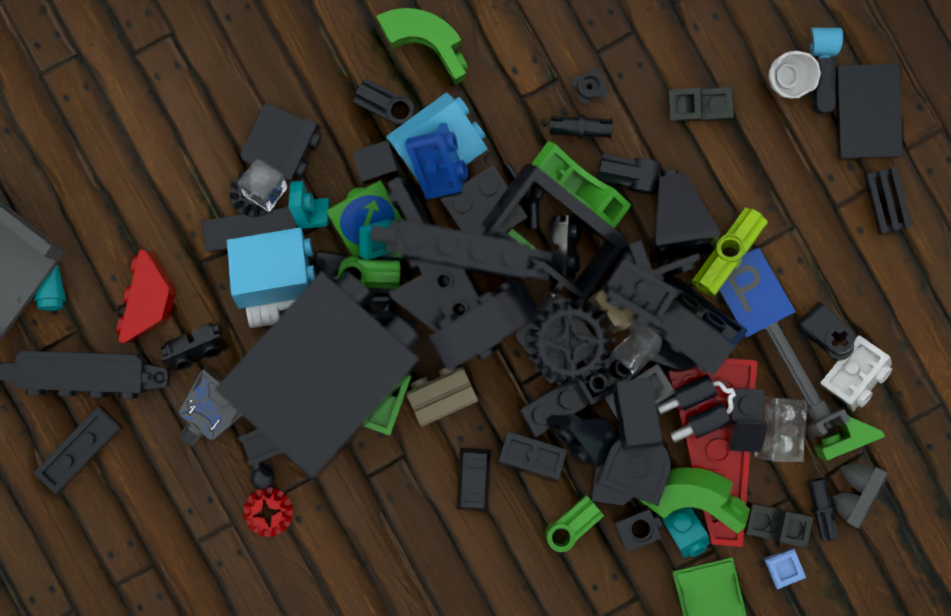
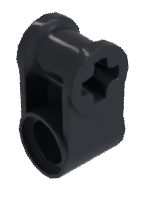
M818 301L796 322L799 330L834 360H846L853 354L854 333L823 303ZM836 339L839 342L846 340V346L844 347L839 344L835 347L834 340Z

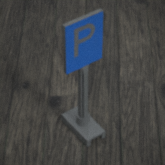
M758 247L747 253L743 257L741 265L732 272L719 292L735 321L748 330L744 335L745 338L763 329L766 330L809 406L807 410L814 421L804 427L809 438L822 436L828 433L827 429L845 424L851 420L844 409L831 413L825 401H821L778 325V321L796 311L760 248Z

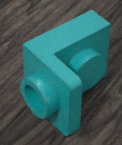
M303 181L290 182L288 207L297 227L306 229L328 226L329 216L326 210L330 209L329 199H314L312 193L307 192Z

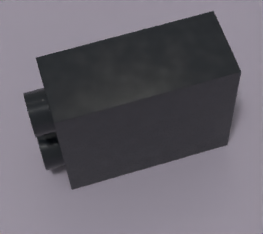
M347 270L336 283L321 272L215 389L311 478L321 475L423 362L412 352L423 338L395 313L384 325H381L364 308L375 295Z

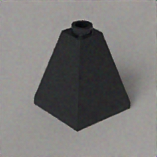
M668 170L661 173L656 190L649 255L650 263L684 258L697 253L700 255L711 253L720 237V231L685 173L679 174L678 170Z

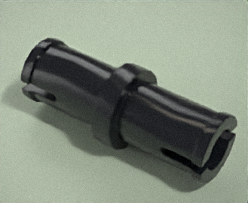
M579 114V117L551 115L550 135L577 136V139H584V136L612 138L613 118H585V115Z

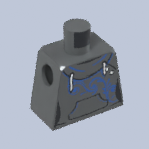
M210 368L201 371L178 413L188 422L187 426L179 434V437L192 447L203 435L211 441L218 439L243 417L237 409L215 390L223 379Z

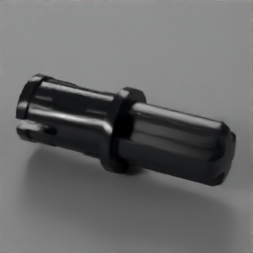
M825 477L808 480L807 485L809 486L813 505L810 510L812 513H815L819 537L822 541H831L838 537L833 512L836 506L831 502L827 484L828 480Z

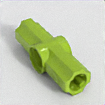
M745 207L726 235L718 240L715 250L693 278L692 284L699 291L707 296H716L732 272L741 265L743 257L767 226L768 221L762 214L754 209ZM733 248L738 254L734 257H727L722 253V250Z

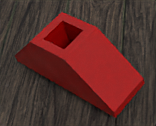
M139 250V254L135 255L132 260L131 273L134 275L131 286H127L124 294V303L127 305L124 316L119 318L117 324V334H120L118 342H134L170 319L176 288L153 252Z

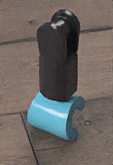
M811 28L813 43L809 44L810 52L813 57H818L816 60L821 71L818 86L813 90L812 109L817 114H825L835 108L836 58L831 57H836L841 50L843 43L842 28Z

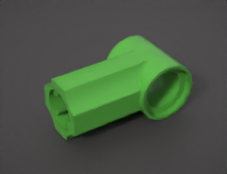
M351 256L344 259L340 264L338 279L344 274L345 269L356 267L361 272V276L357 280L366 288L397 289L399 287L400 261L365 260Z
M585 495L560 518L548 524L545 530V538L553 550L566 552L573 547L577 539L603 518L604 515L590 498ZM566 529L568 537L564 542L555 543L552 541V535L555 530Z

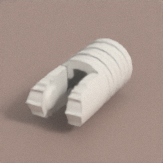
M296 299L247 307L246 313L249 327L274 325L286 311L283 309H288Z

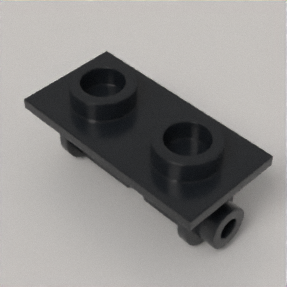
M566 215V218L565 216H553V222H549V244L560 245L559 250H548V252L553 254L552 261H548V265L560 275L563 272L564 278L576 279V272L580 269L577 241H580L582 235L581 224L578 223V218Z
M208 323L191 331L194 341L191 343L187 334L166 341L165 346L161 347V352L164 356L161 358L162 362L172 371L187 369L194 362L203 358L217 356L222 350L230 347L221 336L223 331L220 324L216 323L213 325Z

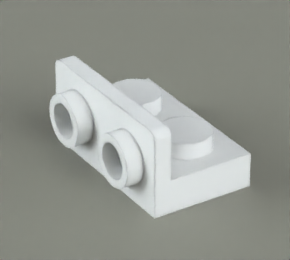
M859 335L854 341L853 354L846 360H838L820 384L846 403L850 410L855 411L858 406L862 408L868 403L873 395L871 390L877 382L882 384L892 372L890 367L892 365L891 357Z

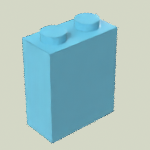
M446 92L386 136L418 183V177L405 146L408 138L436 132L440 124L447 123L449 131L454 132L456 135L459 159L464 160L466 165L488 149L482 141L486 137L484 132L475 121L472 124L466 117L470 111L460 97L454 99Z
M301 227L227 240L231 296L239 309L297 299L316 278L314 266H309V257L313 256L312 242L310 238L305 239Z

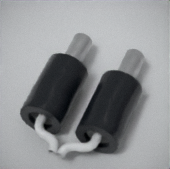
M706 374L676 388L674 397L657 404L660 414H664L679 406L685 411L717 396L718 393L715 386H719L725 393H731L728 397L729 408L727 410L723 403L720 402L688 417V425L670 433L674 443L693 434L699 439L731 424L732 422L728 414L733 410L732 399L736 396L733 388L728 389L719 381L712 382L710 376Z

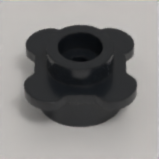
M591 69L589 73L582 76L576 75L572 80V86L577 89L579 94L578 101L583 105L589 104L590 100L597 97L602 99L607 94V88L603 86L602 79L600 78L601 73L597 69ZM588 84L592 85L591 90L587 89Z

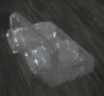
M764 397L763 421L768 423V428L761 452H754L755 458L780 462H803L807 403L805 400Z

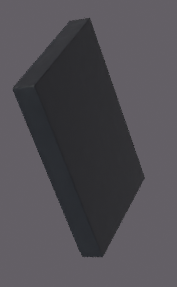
M900 65L837 66L835 87L838 159L902 157Z

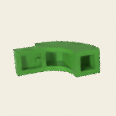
M413 8L394 9L376 16L378 24L393 50L409 43L426 45L440 57L455 85L466 79V72L464 70L468 68V65L460 52L454 53L456 49L462 47L461 38L446 21L430 12Z
M550 141L546 143L531 164L539 167L613 228L617 226L631 206L614 188L586 172L556 144Z
M684 467L670 469L659 506L640 500L664 519L670 513L680 508L692 507L702 509L716 517L737 534L746 527L750 508L740 498L733 497L730 494L733 482L717 473L699 468Z

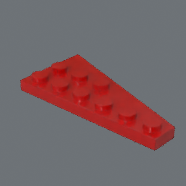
M726 358L714 375L709 372H703L697 367L684 372L667 371L670 383L674 389L706 374L710 376L712 382L719 381L728 389H756L758 361ZM715 386L718 393L717 396L683 411L681 406L676 407L681 428L689 424L688 417L720 402L723 403L727 410L729 408L728 397L730 393H725L719 386ZM729 425L699 439L694 434L684 438L691 468L708 470L733 482L730 494L733 497L740 498L746 505L750 452L728 450ZM702 510L707 534L712 545L743 547L744 529L737 534L716 517Z

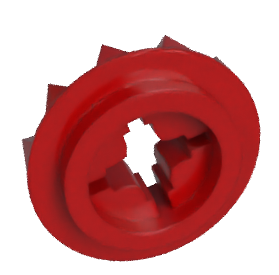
M277 488L258 489L248 497L244 504L243 519L246 521L249 530L258 534L259 537H274L284 532L293 518V506L289 497ZM265 500L270 509L281 510L271 516V525L267 521L266 516H256V514L264 509Z

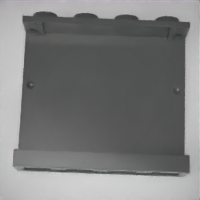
M1 200L0 341L66 252Z

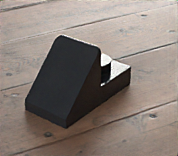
M733 388L736 396L732 399L734 406L732 412L729 413L732 423L729 424L728 450L761 452L768 428V423L763 421L764 390Z

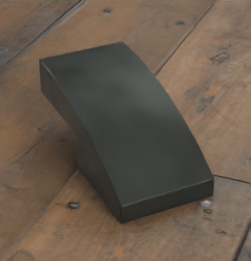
M696 87L669 90L670 121L687 122L734 119L733 88L701 89Z
M747 502L746 506L750 508L746 527L744 528V534L773 539L796 546H808L814 517Z

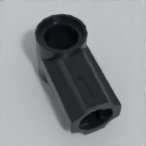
M366 78L360 84L353 100L354 104L389 121L397 128L415 116L411 100L407 97L399 96ZM404 105L409 108L408 116L404 119L393 117L392 112L395 107Z
M602 154L597 179L603 183L629 187L628 189L634 192L655 195L662 164L649 159L635 158L631 160Z

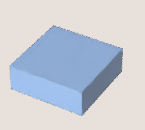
M792 547L764 558L774 586L777 589L806 578L796 551Z

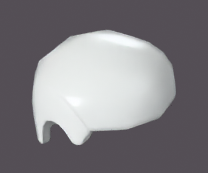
M790 51L782 54L771 64L768 73L771 88L780 97L790 99L801 98L808 92L815 90L821 76L818 61L810 53L801 51Z

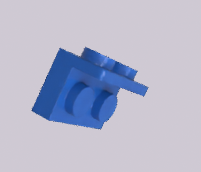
M447 123L440 124L436 132L406 140L405 146L426 200L462 192L465 179L468 178V170L465 161L459 159L457 154V138L454 132L449 131Z

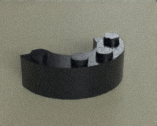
M510 279L495 289L497 295H495L493 290L476 300L479 305L478 307L457 320L452 314L436 324L439 330L428 338L448 371L511 334L542 313L522 280L515 284Z

